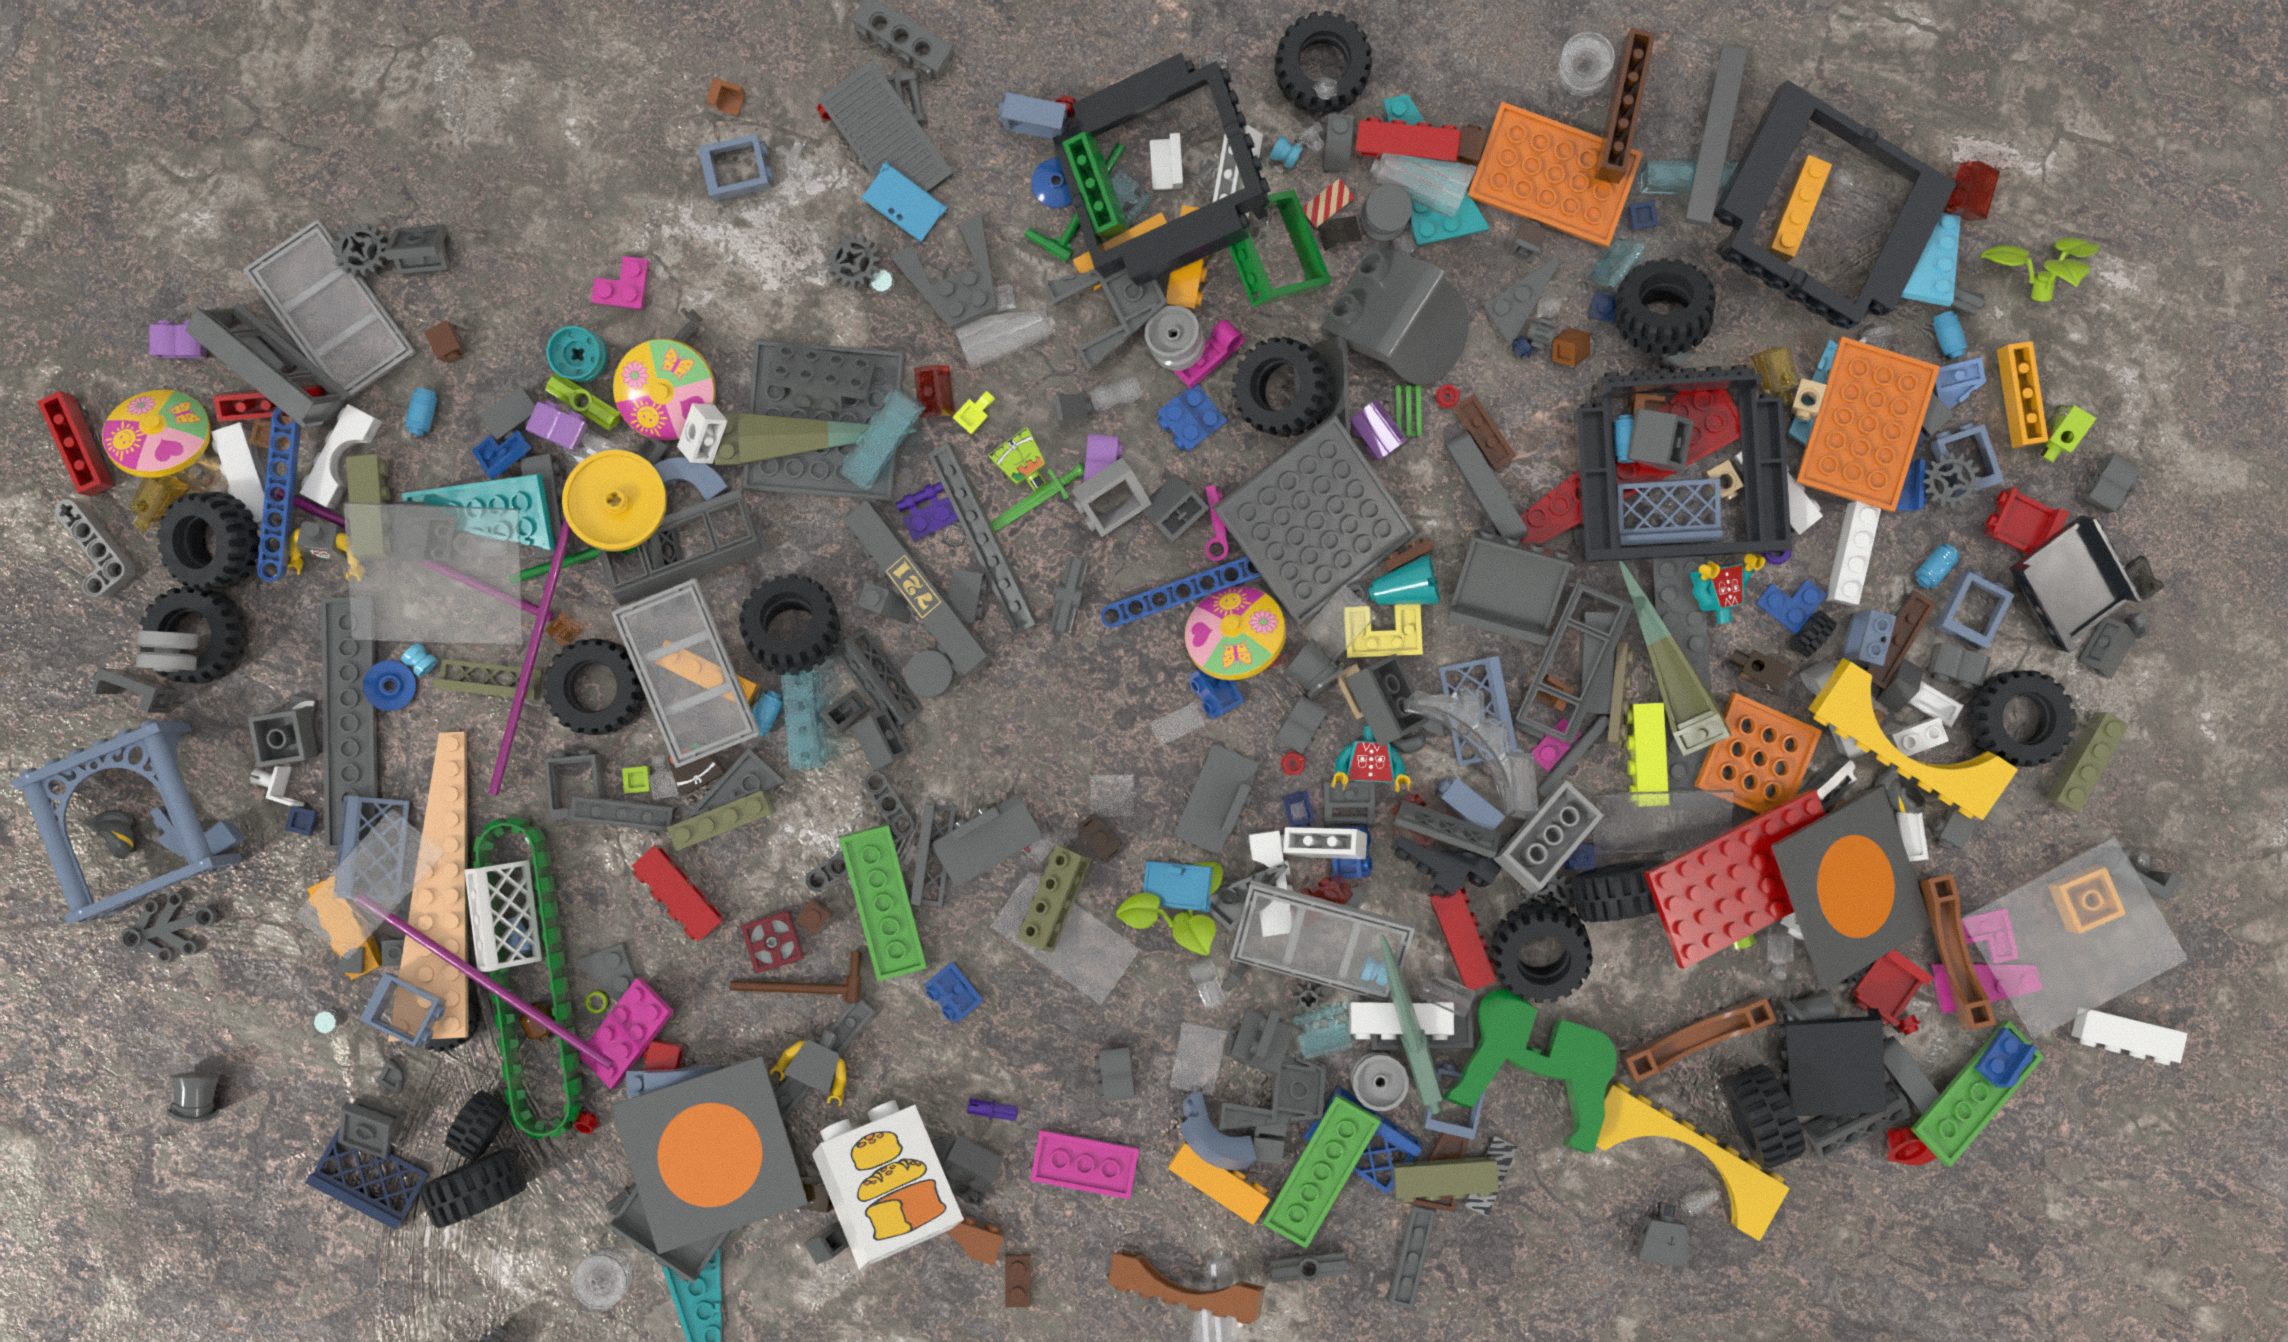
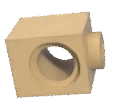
M1802 378L1791 413L1801 420L1810 421V419H1814L1818 415L1827 385ZM1803 397H1810L1814 400L1815 404L1806 406L1802 403L1801 399Z
M1729 460L1701 474L1702 478H1719L1723 476L1728 480L1727 489L1720 487V499L1723 498L1725 502L1739 494L1737 489L1744 486ZM1706 484L1713 495L1714 484Z

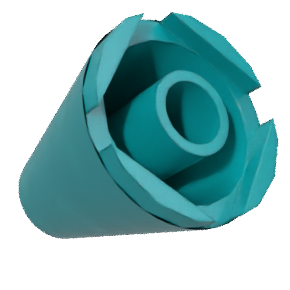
M1430 555L1417 558L1372 580V586H1369L1371 600H1376L1378 605H1435L1440 603L1438 583L1435 580V570Z

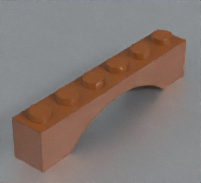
M1953 873L1919 881L1961 1030H1974L1995 1025L1996 1021L1989 998L1978 979L1967 948L1961 920L1960 897Z
M1758 994L1624 1052L1620 1056L1629 1077L1638 1082L1661 1072L1676 1061L1705 1047L1732 1037L1754 1032L1777 1021L1767 998Z
M962 1215L964 1220L953 1229L946 1231V1233L963 1247L970 1259L994 1266L1005 1231L1000 1230L1001 1227L997 1224L987 1222L984 1225L976 1222L977 1219L972 1216Z
M1125 1250L1113 1253L1108 1284L1114 1285L1118 1291H1137L1139 1296L1144 1298L1160 1297L1163 1298V1302L1171 1305H1178L1179 1302L1188 1305L1187 1308L1190 1310L1202 1311L1205 1309L1212 1311V1315L1216 1317L1226 1318L1227 1315L1235 1317L1237 1322L1243 1324H1251L1260 1318L1266 1288L1240 1281L1218 1290L1190 1289L1164 1277L1151 1265L1144 1255Z

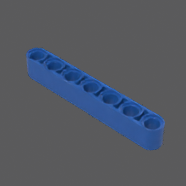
M279 407L273 412L271 421L257 568L259 577L267 582L283 579L288 569L289 538L292 528L301 425L293 419L288 425L283 423L282 414L284 412ZM284 436L290 441V446L287 450L281 449L279 445L280 439ZM280 462H284L288 469L287 473L283 476L277 472V465ZM278 487H281L285 492V497L282 501H278L275 498L274 493ZM276 512L283 519L280 526H276L272 522V516ZM272 538H276L280 542V548L276 552L270 548V540ZM270 563L275 564L278 568L275 577L267 572V567Z
M1244 557L1107 605L1101 611V621L1108 628H1117L1209 596L1221 590L1261 577V575L1249 571L1248 563L1250 560L1248 557ZM1229 568L1236 570L1238 573L1237 580L1233 582L1227 581L1224 577V571ZM1203 577H1210L1214 581V587L1210 590H1204L1200 586V580ZM1180 585H1186L1190 588L1191 594L1187 598H1180L1176 594V589ZM1157 593H1162L1167 598V603L1162 607H1158L1152 602L1153 596ZM1137 601L1142 604L1143 611L1141 614L1133 615L1129 612L1128 608L1132 602ZM1116 610L1119 613V620L1116 623H1108L1105 620L1107 611Z

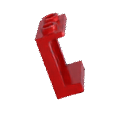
M2010 487L1999 493L1996 499V504L1998 505L1995 512L1991 513L1986 520L1985 526L1987 529L1984 534L2025 554H2029L2063 528L2070 512L2062 508L2052 509L2019 493L2018 488Z
M1894 949L1870 964L1869 969L1865 971L1867 973L1865 977L1861 976V980L1856 983L1849 995L1856 999L1854 1004L1866 1012L1867 1009L1878 1008L1883 1025L1888 1026L1891 1024L1898 1027L1900 1024L1897 1020L1921 985L1928 986L1933 977Z

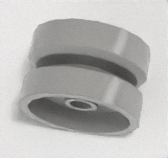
M1182 306L1164 307L1145 326L1147 345L1154 359L1162 367L1171 371H1182L1192 367L1201 359L1205 351L1206 340L1196 316L1189 309Z
M138 631L137 644L141 647H152L154 652L137 653L135 667L153 668V671L179 672V670L196 671L197 657L189 654H180V649H196L198 647V634Z
M1376 1050L1362 1054L1354 1062L1350 1071V1084L1354 1094L1365 1107L1374 1111H1387L1397 1107L1404 1100L1408 1092L1409 1078L1405 1068L1394 1055L1385 1051ZM1382 1077L1384 1081H1379L1378 1085H1376V1079Z

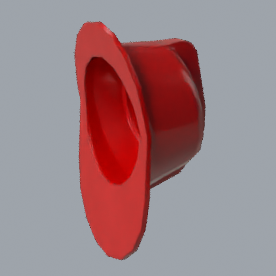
M1912 1127L1902 1129L1890 1128L1888 1130L1887 1146L1889 1153L1887 1159L1889 1161L1916 1166L1929 1163L1937 1158L1911 1130Z

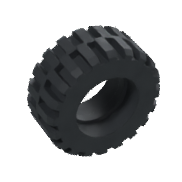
M1316 11L1309 13L1307 19L1303 16L1298 18L1294 26L1290 25L1285 30V35L1281 37L1276 53L1275 75L1278 77L1277 84L1279 89L1285 91L1284 97L1288 101L1291 99L1295 101V107L1300 110L1302 107L1308 108V113L1315 114L1316 110L1322 111V115H1328L1331 110L1335 109L1336 112L1344 110L1345 105H1352L1356 101L1357 96L1362 94L1372 67L1373 58L1370 56L1372 49L1370 43H1366L1367 35L1365 32L1357 30L1358 24L1355 21L1346 22V16L1339 13L1338 17L1331 16L1332 11H1324L1322 16H1318ZM1324 43L1332 45L1344 55L1347 62L1346 71L1337 81L1331 83L1315 82L1308 78L1300 67L1302 52L1314 44Z
M1661 258L1660 261L1656 262L1653 259L1645 262L1643 266L1640 264L1633 268L1632 272H1628L1623 277V281L1617 289L1615 323L1619 329V334L1624 340L1628 339V344L1632 347H1639L1640 351L1646 354L1652 352L1654 356H1662V354L1674 356L1680 351L1685 353L1691 350L1692 345L1694 347L1698 346L1703 342V338L1708 336L1713 325L1716 293L1713 290L1714 286L1711 280L1707 279V275L1701 269L1697 271L1695 265L1691 263L1684 264L1683 260L1679 259L1668 261V258ZM1668 300L1682 305L1685 309L1674 314H1659L1647 309L1645 306L1654 301Z
M1271 337L1268 338L1267 342L1260 341L1256 343L1255 350L1248 349L1244 353L1246 356L1245 360H1239L1236 366L1239 368L1238 374H1233L1232 382L1236 383V388H1232V396L1238 400L1235 401L1234 405L1237 411L1243 412L1241 413L1242 419L1247 423H1251V427L1256 430L1280 437L1298 436L1304 433L1303 429L1311 430L1316 426L1314 421L1316 419L1321 421L1326 415L1323 413L1325 407H1330L1332 401L1328 399V396L1334 390V386L1329 384V380H1332L1333 376L1332 372L1326 369L1328 363L1325 358L1319 356L1320 353L1316 349L1288 337H1282L1281 339ZM1291 364L1297 369L1300 378L1298 395L1285 409L1273 410L1266 399L1267 381L1277 368Z
M222 492L191 493L174 500L172 505H169L165 510L166 516L161 517L159 522L161 529L157 531V538L160 540V545H157L158 552L162 553L163 558L161 561L165 567L168 566L169 574L173 578H178L177 581L180 584L194 590L200 588L202 590L233 587L238 585L239 582L244 581L249 577V572H253L257 564L255 559L259 557L258 545L260 544V537H258L257 533L259 526L257 522L253 521L254 515L249 509H245L246 505L241 500L236 499L231 494ZM206 522L211 526L216 539V551L212 560L207 555L203 546L202 535Z
M788 574V578H783L782 575L774 576L775 580L761 582V588H754L749 593L751 599L744 600L742 604L744 611H741L739 615L741 635L752 658L757 664L761 663L764 669L772 671L774 668L776 674L785 675V672H790L791 676L799 675L801 670H805L808 673L813 670L812 666L816 664L821 666L825 663L824 657L826 655L831 656L835 651L833 644L836 645L839 642L840 636L838 632L841 630L835 604L829 592L824 590L823 585L817 581L812 583L811 578L807 576H802L801 579L797 577V574ZM786 610H804L813 616L810 628L796 639L782 641L774 639L767 634L771 621L778 614Z
M182 586L181 589L173 588L167 590V595L160 594L155 598V605L149 604L145 609V612L148 613L147 616L141 617L139 624L143 625L142 631L176 633L180 621L191 612H200L207 619L211 629V639L205 652L197 657L196 671H155L160 676L167 677L168 680L174 682L197 684L210 683L213 679L219 680L225 677V671L231 672L236 667L234 661L241 660L244 655L241 652V647L247 646V639L243 638V632H247V626L240 621L244 618L242 612L234 610L236 604L231 599H226L224 594L217 591L202 590L201 588L194 590L188 586ZM139 646L141 652H154L152 647Z
M590 638L589 640L581 639L575 641L573 645H566L562 648L563 652L561 654H555L551 659L554 662L552 667L547 666L545 674L548 675V680L543 681V689H547V695L544 696L545 703L551 705L550 713L553 717L559 718L558 723L562 726L569 727L571 731L585 735H606L621 730L624 725H629L634 720L633 716L639 714L642 709L640 703L642 700H645L646 695L643 693L642 685L626 647L612 641ZM592 663H600L609 667L617 682V691L613 701L607 708L599 711L583 708L577 701L574 692V683L578 673L583 667Z
M2019 670L2000 673L1997 677H1991L1986 680V686H1980L1975 692L1978 698L1971 699L1969 706L1973 707V712L1968 713V721H1972L1973 727L1969 728L1970 735H1976L1977 740L1974 743L1977 748L1985 749L1983 753L1989 751L2012 766L2034 767L2039 764H2046L2052 761V756H2059L2064 752L2061 746L2069 745L2072 740L2068 735L2070 731H2075L2076 724L2072 723V717L2076 716L2075 709H2070L2069 703L2073 702L2071 696L2063 694L2065 687L2061 683H2053V677L2048 674L2041 675L2039 671ZM2016 695L2029 697L2035 703L2040 717L2039 727L2034 736L2027 742L2022 743L2013 740L2006 732L2003 724L2004 709L2007 703Z
M1643 860L1623 862L1576 874L1571 884L1578 917L1585 922H1607L1657 913V906L1644 872L1665 861Z
M1541 900L1533 901V905L1527 906L1526 903L1518 905V911L1515 912L1512 909L1506 914L1507 920H1500L1497 925L1498 931L1494 932L1492 938V954L1500 981L1503 985H1508V990L1512 994L1517 995L1520 993L1521 999L1526 1001L1534 998L1535 1003H1544L1545 999L1556 1002L1558 1001L1557 997L1562 995L1564 998L1572 995L1571 990L1573 988L1578 990L1583 985L1582 978H1588L1590 974L1589 967L1593 963L1592 947L1585 925L1581 923L1576 913L1571 914L1568 907L1561 905L1560 908H1557L1556 902L1548 901L1547 905L1541 904ZM1539 936L1557 938L1566 946L1562 957L1557 962L1545 967H1533L1525 964L1518 958V953L1527 941Z
M1758 1064L1728 1076L1723 1085L1727 1104L1737 1129L1750 1154L1755 1158L1756 1163L1761 1168L1771 1169L1801 1157L1806 1150L1803 1131L1801 1130L1793 1105L1790 1103L1789 1097L1779 1079L1776 1078L1775 1073L1768 1066Z
M505 1148L469 1162L421 1186L419 1194L432 1225L436 1228H442L470 1218L516 1196L526 1189L527 1181L515 1152L510 1148Z

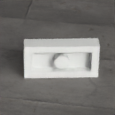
M1180 133L1170 134V139L1151 140L1150 156L1153 190L1183 189Z

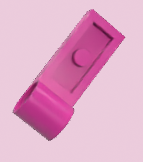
M1223 319L1214 326L1211 332L1212 337L1206 341L1205 351L1196 364L1182 371H1174L1190 390L1243 344L1244 335L1228 319Z
M1215 485L1205 487L1204 490L1215 538L1209 540L1206 544L1205 555L1212 562H1220L1225 559L1228 553L1227 528L1212 508L1223 499L1221 490L1216 491ZM1212 544H1220L1224 549V553L1219 557L1211 555L1209 547Z

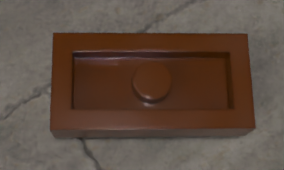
M1422 538L1409 544L1410 549L1402 554L1398 550L1386 557L1388 561L1383 565L1386 572L1389 573L1431 552L1434 549L1431 540L1428 539L1423 542Z
M1005 1254V1307H1031V1254Z

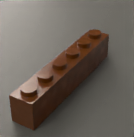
M1631 28L1623 41L1596 166L1595 179L1619 184L1626 174L1655 33Z

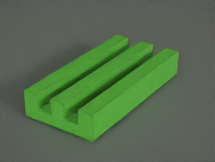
M1421 385L1395 386V423L1406 437L1422 436ZM1401 392H1406V431H1402ZM1411 392H1415V431H1412Z

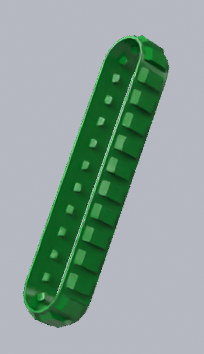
M510 816L506 821L504 818H497L485 825V832L476 837L473 851L476 852V862H473L474 868L494 865L491 859V850L494 847V842L492 841L495 835L500 837L505 834L504 827L512 826V833L520 834L522 831L526 835L524 839L532 848L533 857H531V863L535 869L536 882L534 884L535 890L538 891L540 905L538 913L541 915L543 926L541 935L542 940L545 941L547 955L545 963L548 966L550 977L548 985L549 991H552L554 1005L552 1014L555 1016L558 1024L575 1034V1027L570 1025L569 1017L573 1016L571 1001H567L566 992L569 991L568 977L563 975L562 967L566 966L564 951H560L559 942L562 941L561 927L556 925L555 916H559L557 900L553 901L552 891H555L553 875H549L548 866H551L552 863L550 850L546 851L544 843L547 839L540 827L530 825V819ZM493 871L487 872L488 883L495 887ZM495 895L491 900V908L498 913V902ZM498 921L494 926V933L501 938V924ZM503 946L497 952L498 963L506 962ZM508 967L489 971V978H493L495 982L512 992L508 982ZM491 992L493 1004L497 1005V1013L494 1016L496 1029H500L501 1034L498 1044L499 1052L504 1056V1063L501 1066L503 1080H507L508 1085L505 1095L507 1105L511 1106L512 1115L510 1117L517 1129L521 1128L527 1132V1137L543 1140L550 1135L556 1138L573 1127L571 1121L578 1119L582 1111L584 1102L580 1100V1093L583 1092L582 1077L577 1075V1067L580 1066L578 1051H574L572 1045L556 1035L561 1055L559 1064L562 1067L564 1084H562L563 1092H566L567 1104H564L563 1112L566 1115L564 1120L560 1117L552 1121L553 1126H545V1121H535L525 1104L526 1091L523 1089L521 1075L523 1070L522 1064L519 1061V1041L516 1039L514 1025L516 1019L515 1014H513L512 1005Z

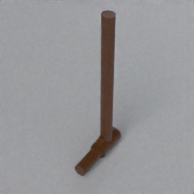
M851 951L850 973L843 981V984L730 981L729 988L730 991L842 994V998L846 1003H859L861 952Z

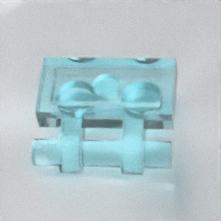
M1119 170L1111 181L1121 208L1123 209L1128 201L1134 205L1127 215L1124 214L1128 227L1131 229L1135 225L1134 221L1140 213H1144L1148 209V203L1153 196L1145 191L1141 197H1138L1135 192L1140 185L1123 171Z
M1619 238L1610 246L1609 251L1602 260L1594 266V270L1588 277L1595 284L1615 287L1619 281L1625 279L1630 267L1634 263H1638L1642 258L1641 254L1646 249V245L1640 241L1636 244L1634 241Z
M1327 1005L1323 1006L1324 1009L1309 1013L1303 1011L1302 1015L1292 1017L1295 1027L1305 1024L1306 1032L1297 1034L1303 1060L1353 1047L1346 1021L1337 1024L1335 1021V1016L1344 1014L1342 1005L1333 1007ZM1327 1019L1328 1026L1314 1029L1312 1022Z

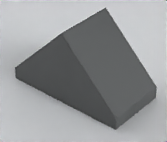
M1904 658L1886 689L1880 690L1875 700L1898 713L1919 692L1923 669Z
M853 689L824 709L820 716L835 734H840L870 708Z

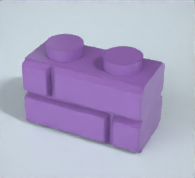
M1378 399L1350 419L1353 433L1357 437L1363 438L1367 444V452L1373 458L1377 457L1378 460L1383 459L1408 440Z

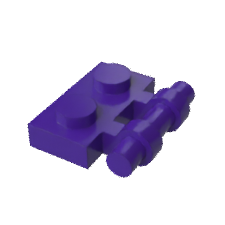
M941 481L934 485L930 483L924 486L923 490L913 495L909 493L903 496V500L895 503L899 512L907 508L911 512V515L903 518L914 542L959 521L949 498L947 497L939 501L936 495L945 491ZM929 498L932 505L918 510L916 504Z

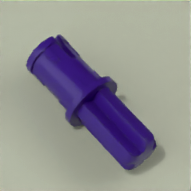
M969 1098L967 1114L987 1116L989 1120L998 1118L1016 1121L1017 1106L995 1103V1100L989 1102Z

